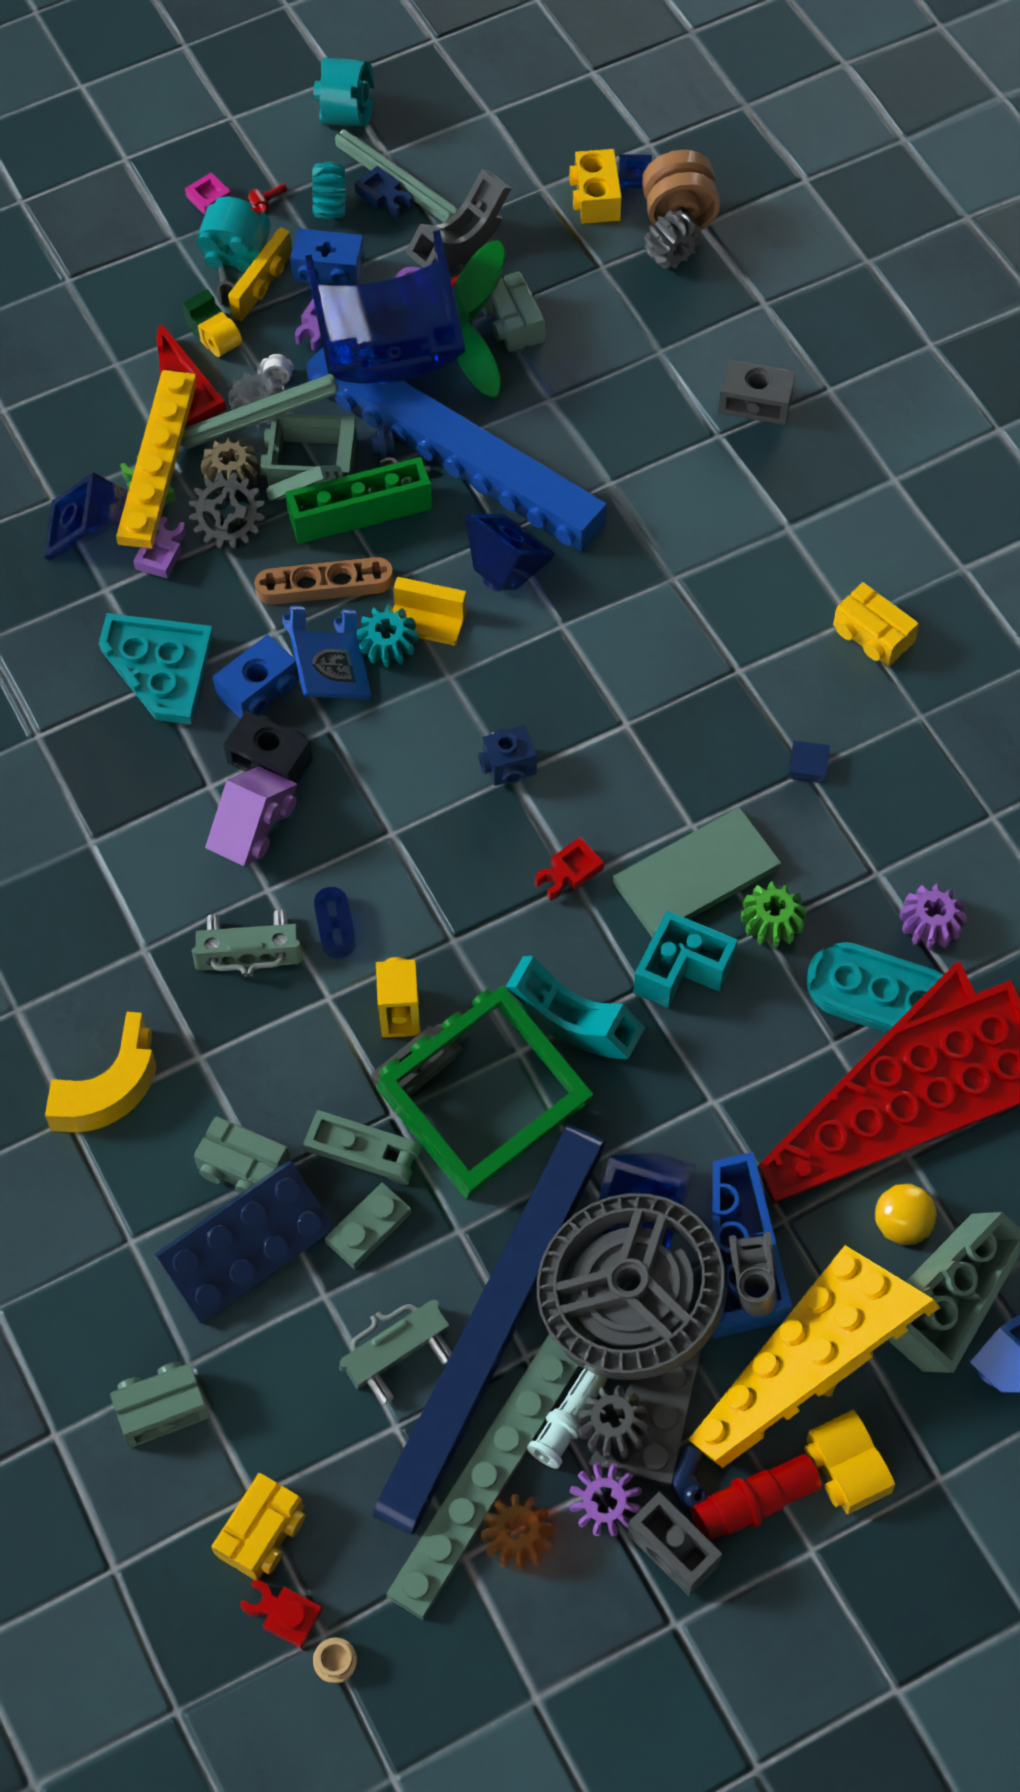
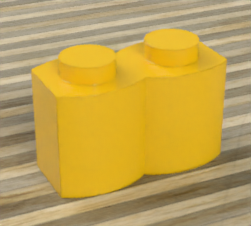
M854 1409L809 1430L806 1439L808 1444L804 1446L805 1453L814 1462L816 1468H821L827 1477L828 1482L824 1484L825 1490L835 1507L841 1505L848 1515L892 1494L895 1487L893 1477L883 1458L874 1447L868 1431Z

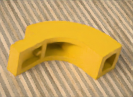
M126 1012L120 1051L115 1062L107 1071L95 1078L83 1081L51 1079L45 1117L51 1131L86 1132L108 1126L127 1115L142 1100L152 1084L157 1067L153 1052L150 1050L152 1030L146 1027L142 1013Z

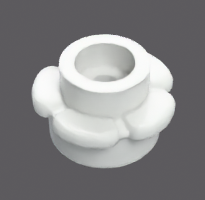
M272 354L268 359L264 358L262 360L260 368L263 370V378L266 382L272 385H283L292 376L294 364L282 354Z

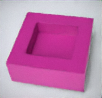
M212 173L185 188L186 197L204 215L210 202L214 204L216 198L231 197V191Z

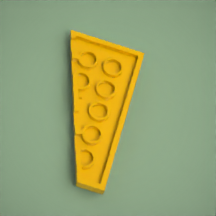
M845 1245L688 1441L719 1466L725 1467L763 1439L767 1428L782 1417L789 1420L800 1411L797 1406L815 1393L820 1397L873 1358V1350L892 1336L895 1340L909 1331L906 1327L923 1313L930 1316L940 1308L939 1305L928 1295Z

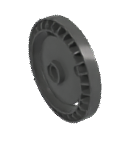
M628 1193L611 1196L594 1202L575 1213L559 1228L549 1242L541 1259L537 1276V1301L540 1315L551 1338L560 1350L578 1366L596 1375L618 1380H639L655 1377L674 1370L690 1360L705 1346L716 1330L724 1312L727 1297V1273L721 1251L711 1231L698 1216L683 1205L668 1198L651 1194ZM630 1224L628 1228L609 1232L594 1241L580 1256L571 1279L565 1280L572 1261L591 1239L614 1227ZM652 1224L654 1229L643 1228L642 1225ZM666 1229L678 1234L687 1241L700 1259L702 1284L699 1298L690 1315L687 1312L694 1295L693 1270L682 1248L676 1251H669L662 1245ZM631 1280L641 1281L636 1289L631 1291L623 1290L627 1282ZM570 1294L572 1303L563 1305V1296ZM577 1316L588 1332L599 1340L614 1346L639 1347L654 1343L660 1339L663 1340L644 1348L632 1350L611 1349L599 1346L585 1339L574 1330L567 1319ZM680 1323H682V1325L672 1334L671 1332H672Z

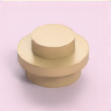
M336 1637L329 1638L320 1643L313 1655V1666L315 1672L323 1681L338 1684L346 1681L353 1675L357 1666V1655L355 1649L348 1641Z

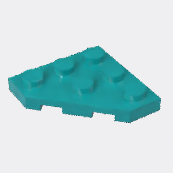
M106 613L99 639L101 652L155 720L192 725L214 635L212 626Z

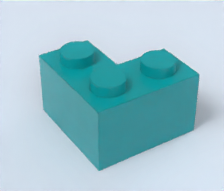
M667 910L635 972L633 994L669 1009L684 977L720 992L735 962L738 940Z

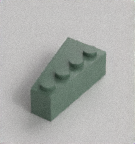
M1003 1212L971 1214L906 1281V1283L934 1299L940 1308L930 1316L923 1313L906 1326L909 1330L897 1340L892 1336L888 1341L923 1372L954 1373L1020 1255V1228Z

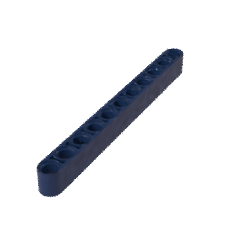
M568 1124L564 1129L377 1501L373 1517L411 1535L418 1529L537 1288V1276L544 1252L559 1228L572 1217L602 1156L606 1139L571 1124Z

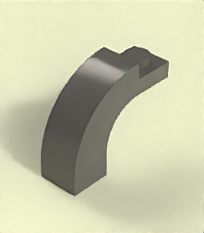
M482 169L459 210L441 224H420L405 253L425 270L431 272L447 271L459 266L473 256L495 233L503 220L498 213L512 188L491 171Z

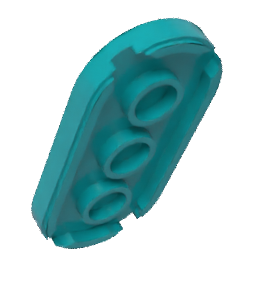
M842 942L834 944L833 947L826 950L822 949L813 957L808 968L806 980L810 997L823 1011L887 1033L943 974L934 969L858 944Z

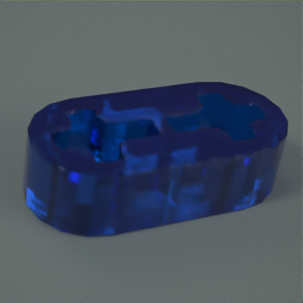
M337 887L323 888L314 898V909L321 946L324 953L329 957L342 959L349 956L355 948V933L348 898L345 892ZM328 901H334L337 916L330 917L327 908ZM340 928L343 944L335 945L332 929Z

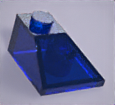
M92 472L53 499L43 558L50 561L119 524L127 497V490Z
M468 514L465 519L473 568L484 578L483 583L495 591L517 590L550 562L555 553L505 514Z
M659 1153L611 1155L598 1201L611 1196L634 1193L668 1198L685 1206L696 1165ZM630 1224L614 1227L601 1234L605 1235L618 1229L628 1228ZM652 1224L642 1225L643 1228L654 1229ZM666 1229L662 1245L667 1250H670L675 1233Z

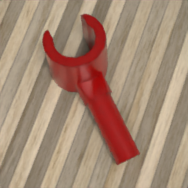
M281 184L263 193L258 189L250 191L248 198L252 204L251 210L258 215L261 210L266 213L269 209L268 201L286 192V185Z

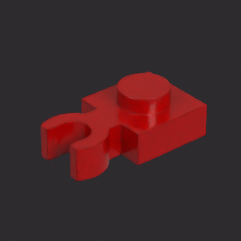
M579 837L551 857L553 869L545 868L540 870L535 875V885L539 887L544 882H552L554 886L547 890V898L550 901L555 900L561 895L564 885L568 883L574 890L578 889L604 870V862Z
M253 1580L251 1583L252 1588L261 1592L263 1598L256 1605L242 1600L240 1603L242 1610L247 1615L253 1617L267 1616L262 1625L264 1630L302 1650L323 1611L322 1606L286 1587H283L277 1598L272 1595L269 1586L265 1582Z

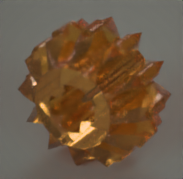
M514 1494L511 1496V1507L507 1508L503 1501L497 1500L495 1502V1509L498 1515L486 1513L484 1516V1522L490 1528L481 1531V1538L483 1541L492 1542L486 1549L487 1555L493 1557L502 1553L500 1566L506 1568L511 1558L516 1559L517 1570L523 1571L525 1568L524 1558L528 1557L533 1564L538 1565L541 1563L538 1550L543 1552L551 1551L552 1543L545 1537L554 1534V1525L543 1523L549 1517L547 1508H541L533 1512L536 1505V1499L533 1497H529L525 1506H519V1496ZM519 1525L524 1526L525 1535L520 1534L517 1540L512 1539L510 1530L515 1531Z

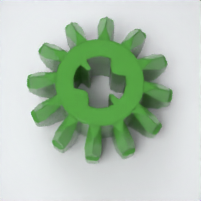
M773 881L768 884L767 890L757 885L753 889V895H747L744 899L741 921L747 924L745 929L747 936L758 934L757 942L759 946L766 939L771 940L774 948L779 946L780 939L791 944L795 934H800L803 931V919L806 918L807 910L805 906L801 905L802 898L800 893L789 895L790 887L788 884L783 886L781 890L776 889Z

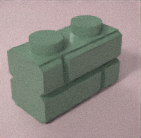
M518 271L505 275L503 279L500 277L491 298L482 309L486 317L491 316L493 319L492 329L496 340H503L509 352L523 349L526 345L533 346L543 343L545 340V320L522 273Z
M216 1116L206 1131V1136L203 1137L196 1149L194 1159L197 1169L200 1170L199 1174L202 1177L216 1184H220L222 1180L236 1185L235 1190L241 1194L286 1161H290V1155L287 1146Z
M181 1362L166 1364L158 1369V1375L142 1380L141 1377L126 1379L118 1384V1390L110 1393L122 1433L129 1448L209 1418L190 1363L182 1365Z

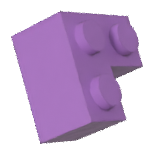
M260 766L226 780L205 848L242 866L261 859L269 848L270 839L267 836L271 825L288 818L296 806L297 798L294 797L298 784Z

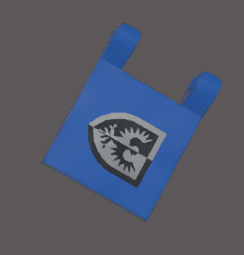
M291 605L289 607L290 613L283 615L282 622L290 634L303 695L309 697L370 699L372 694L357 638L356 611L342 609V617H336L334 620V627L337 632L305 630L306 612L304 607Z

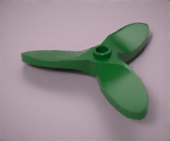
M498 240L484 244L472 256L458 276L448 303L442 307H409L384 311L370 317L365 322L366 329L376 337L393 340L446 337L450 340L456 359L471 383L484 396L497 399L502 392L501 375L491 350L481 335L474 329L472 320L488 303L499 283L506 261V252L503 244Z

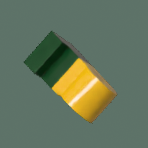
M208 289L182 303L186 326L216 357H220L242 344V337L237 326L216 305L215 298Z

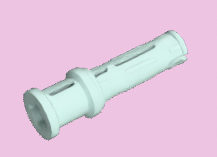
M584 1369L560 1407L550 1411L546 1416L548 1423L537 1440L531 1441L528 1444L527 1450L541 1463L558 1469L562 1464L561 1456L570 1441L579 1437L578 1429L581 1427V1422L578 1421L577 1415L581 1410H588L585 1398L591 1396L596 1399L599 1394V1388L605 1385L608 1378Z

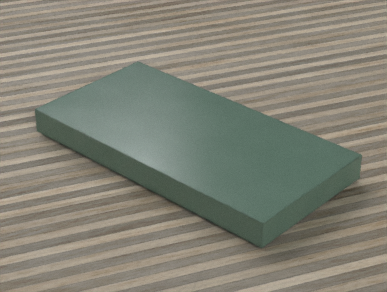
M738 807L614 875L613 884L653 938L667 910L690 920L780 869L781 862Z

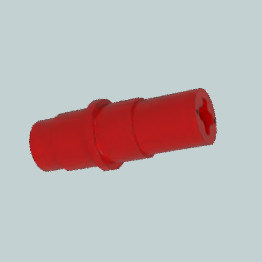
M802 1454L768 1471H760L744 1480L738 1477L733 1479L731 1486L708 1496L706 1500L692 1506V1518L696 1528L711 1542L722 1536L727 1537L748 1526L752 1528L760 1526L762 1519L783 1510L784 1506L822 1488L821 1478L811 1458L807 1454Z

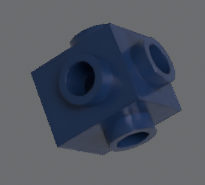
M525 725L508 730L499 729L482 737L483 752L478 753L479 763L484 774L490 773L494 786L504 783L514 784L525 777L537 774V754Z

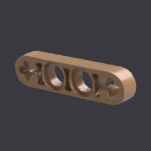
M381 557L269 568L258 573L254 584L257 598L267 605L379 594L391 588L393 584V568L390 562ZM380 572L381 578L374 579L373 573ZM357 573H362V581L358 582ZM338 574H347L352 578L350 582L344 585H338L332 581ZM305 577H310L316 581L315 585L308 589L299 587L297 583ZM286 581H290L291 589H287ZM275 583V589L268 590V584Z

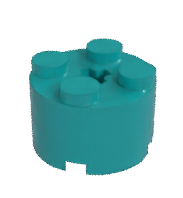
M341 58L322 59L321 80L315 81L313 89L315 101H320V124L355 127L367 126L369 124L374 107V100L369 99V89H375L373 68L369 61Z
M235 197L216 198L214 204L210 202L196 238L197 247L205 256V263L216 269L224 265L233 266L240 272L245 273L266 245L271 230V222L268 216L262 210L258 215L251 210V203Z

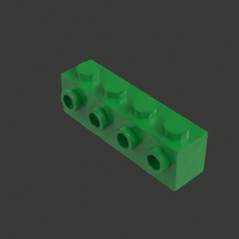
M421 457L285 492L288 517L298 544L432 509L431 482Z

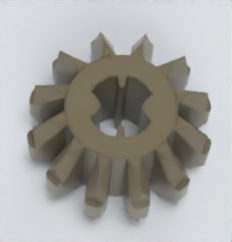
M228 437L224 444L214 440L213 449H205L204 460L201 461V472L204 475V479L208 478L212 483L217 482V473H222L225 480H229L231 474L236 473L238 483L248 478L251 485H257L258 474H260V460H258L253 446H246L243 439L232 443ZM223 490L218 491V495H221Z

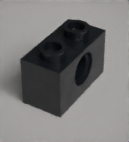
M245 711L223 744L228 764L245 772L260 766L294 783L299 781L313 760L310 740L303 733L294 729L289 731L276 725L272 719L265 715L257 716L248 711ZM269 747H275V748H276V749L271 750V751H266V750H265L266 748H269Z

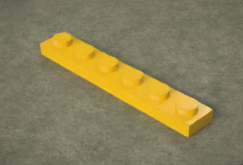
M162 370L116 534L118 545L153 549L197 385L196 374Z

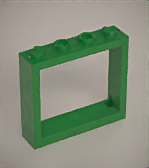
M503 985L494 992L489 988L479 994L472 1001L474 1007L462 1015L458 1011L442 1023L441 1027L443 1030L433 1038L425 1035L410 1048L412 1054L400 1062L398 1058H395L385 1065L379 1072L381 1077L376 1087L465 1199L469 1198L585 1107L593 1096L590 1089ZM498 1007L569 1094L469 1171L398 1083Z

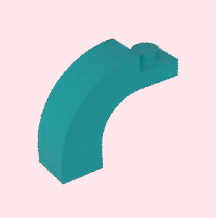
M534 956L522 957L505 987L521 1003L522 1009L539 1028L553 1037L585 1052L608 1058L629 1059L645 1029V1026L623 1004L595 1002L569 990Z

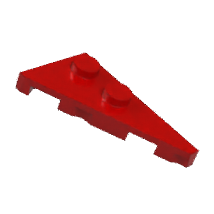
M163 325L157 327L156 339L160 375L162 370L196 374L197 385L185 428L225 411V401L167 329Z

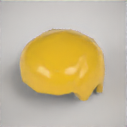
M910 1183L896 1184L879 1197L875 1207V1222L886 1239L898 1245H916L925 1238H928L934 1229L937 1217L936 1206L932 1197L923 1188Z

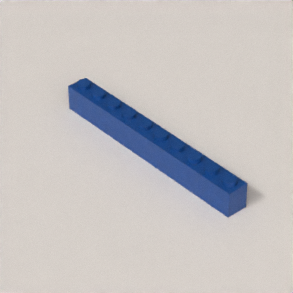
M330 339L306 363L308 382L328 374H332L335 377L339 389L337 394L328 398L335 401L343 410L353 412L363 418L373 428H383V431L391 430L394 441L407 445L417 451L423 459L435 462L443 467L451 476L459 477L471 484L477 492L494 498L505 509L515 511L528 519L536 528H543L556 536L562 544L572 546L582 552L606 525L607 503L335 339Z

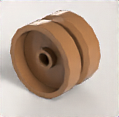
M687 149L675 150L658 156L648 164L643 173L642 185L644 196L647 200L648 217L652 225L658 221V216L665 217L669 210L673 212L681 210L687 213L698 224L700 230H703L715 220L720 210V198L715 185L716 179L713 166L709 158L696 151Z

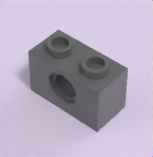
M728 359L720 391L718 413L786 425L796 372Z
M660 1492L629 1521L627 1535L688 1596L720 1565L722 1553Z

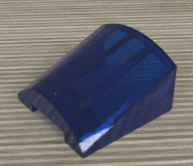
M440 230L433 231L435 263L400 277L359 285L318 284L312 254L305 255L327 371L336 380L357 384H382L403 381L435 371L466 352Z

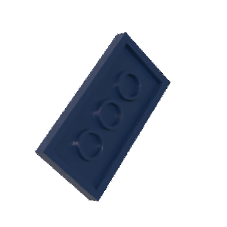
M286 1161L155 1253L154 1257L197 1322L202 1324L334 1229V1226L291 1161Z

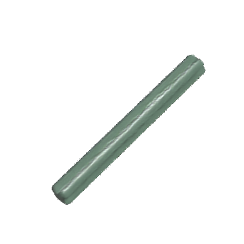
M343 129L335 136V144L338 148L369 170L374 169L376 166L382 168L400 182L401 190L408 192L414 202L442 222L451 218L459 210L348 130Z
M328 374L185 428L181 444L184 448L189 449L337 394L339 389L338 383L332 374Z

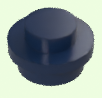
M377 428L376 435L370 437L373 457L379 456L380 461L386 457L394 458L395 449L392 431H383V428Z

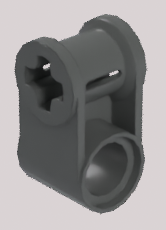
M764 1231L763 1236L737 1239L735 1235L729 1236L733 1272L736 1274L741 1306L746 1313L752 1316L762 1317L768 1315L777 1304L774 1269L776 1267L771 1231ZM754 1286H763L768 1290L764 1296L759 1298H753L747 1294L748 1290Z

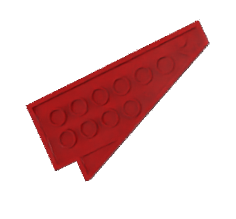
M956 962L757 1166L758 1173L772 1204L774 1205L1020 1106V997L1012 981L1009 980L975 993L961 962Z

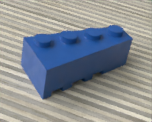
M753 1152L713 1161L712 1235L721 1251L727 1273V1297L724 1312L716 1330L712 1334L713 1339L780 1324L791 1313L793 1308ZM764 1231H771L776 1267L774 1269L777 1304L768 1315L757 1317L746 1313L741 1306L736 1274L733 1272L729 1236L735 1235L737 1239L763 1236ZM754 1286L748 1290L747 1294L753 1298H759L764 1296L768 1290L763 1286Z

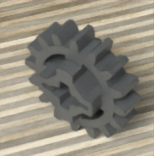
M217 473V482L215 483L205 478L204 481L207 488L204 491L200 488L194 489L195 493L199 496L198 501H189L190 507L196 510V513L189 515V519L191 522H199L194 529L195 533L201 535L206 532L204 542L210 545L214 540H217L216 544L219 550H223L226 543H229L233 550H237V541L240 540L247 545L251 544L248 535L250 533L260 535L261 532L255 525L257 522L263 523L266 521V518L258 513L259 510L266 508L264 501L255 500L261 494L259 489L254 488L249 491L250 480L245 478L241 483H238L236 473H232L229 480H225L222 473ZM223 490L221 495L213 500L210 499L216 492ZM239 492L247 497L250 508L241 506L238 503ZM228 504H230L235 513L228 514L227 519H224L220 510L227 509ZM205 515L215 518L216 532L208 526ZM241 523L246 524L239 531L232 533V530Z

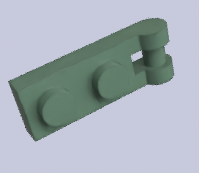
M320 1110L316 1111L303 1143V1148L306 1152L387 1177L389 1180L401 1185H408L413 1173L410 1167L413 1160H418L422 1150V1146L411 1139ZM388 1150L399 1154L396 1162L385 1159Z

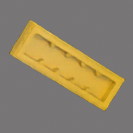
M281 227L277 229L230 291L228 297L232 318L242 322L256 302L264 298L268 286L274 278L282 274L285 264L292 253L290 231Z

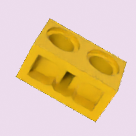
M614 149L575 152V166H569L570 186H576L577 188L572 193L574 211L580 210L581 224L620 221L621 192Z

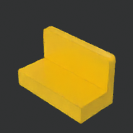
M397 577L393 587L395 603L393 613L403 608L406 611L407 618L412 617L415 620L416 628L414 630L418 632L420 639L455 646L467 614V592Z

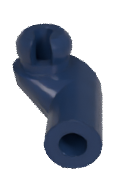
M685 1445L674 1470L672 1486L680 1503L691 1510L692 1506L706 1500L708 1495L696 1474L704 1453Z

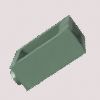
M289 413L273 417L271 427H265L264 445L265 448H268L267 455L262 454L260 464L261 475L267 476L268 486L314 468V466L280 465L283 442L338 444L336 465L341 467L343 477L354 474L358 439L356 417Z

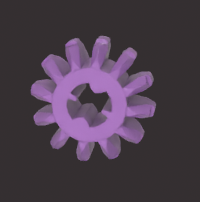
M937 883L932 887L931 891H928L921 885L917 888L916 894L909 893L905 898V906L900 911V920L904 922L902 926L903 934H913L912 941L914 945L920 941H925L928 950L933 948L935 942L945 949L949 945L950 939L957 940L961 935V928L965 925L967 918L966 913L962 912L964 907L963 900H952L954 895L952 889L945 893L939 892L940 888Z
M595 1463L593 1471L596 1480H593L587 1472L581 1471L578 1477L587 1485V1488L584 1489L579 1486H572L570 1488L571 1494L583 1497V1502H575L570 1505L571 1512H577L585 1508L587 1514L580 1518L578 1525L584 1527L593 1518L596 1520L593 1527V1535L595 1536L601 1534L604 1522L608 1524L610 1535L612 1537L617 1536L618 1526L615 1519L618 1518L628 1528L631 1518L624 1511L628 1510L638 1513L642 1509L641 1505L628 1502V1497L638 1496L642 1493L641 1488L634 1487L626 1490L624 1486L632 1480L634 1475L629 1471L620 1480L615 1479L619 1470L617 1463L610 1465L608 1477H604L601 1463ZM603 1487L612 1489L611 1497L617 1499L615 1508L612 1505L608 1507L609 1512L600 1510L601 1503L594 1499L596 1491L602 1493L604 1491Z

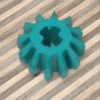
M334 162L316 163L312 168L313 214L316 218H324V220L343 218L346 210L345 168L342 164H334Z
M387 604L385 612L380 613L377 608L373 607V618L362 616L361 624L363 628L357 629V638L361 641L359 644L360 651L363 654H369V661L373 664L382 658L383 665L386 668L390 665L391 659H396L402 665L404 662L402 654L413 655L415 650L412 644L417 643L419 640L418 632L414 630L416 628L415 620L412 617L407 618L406 611L403 608L393 613L392 606ZM390 633V638H386L385 634Z

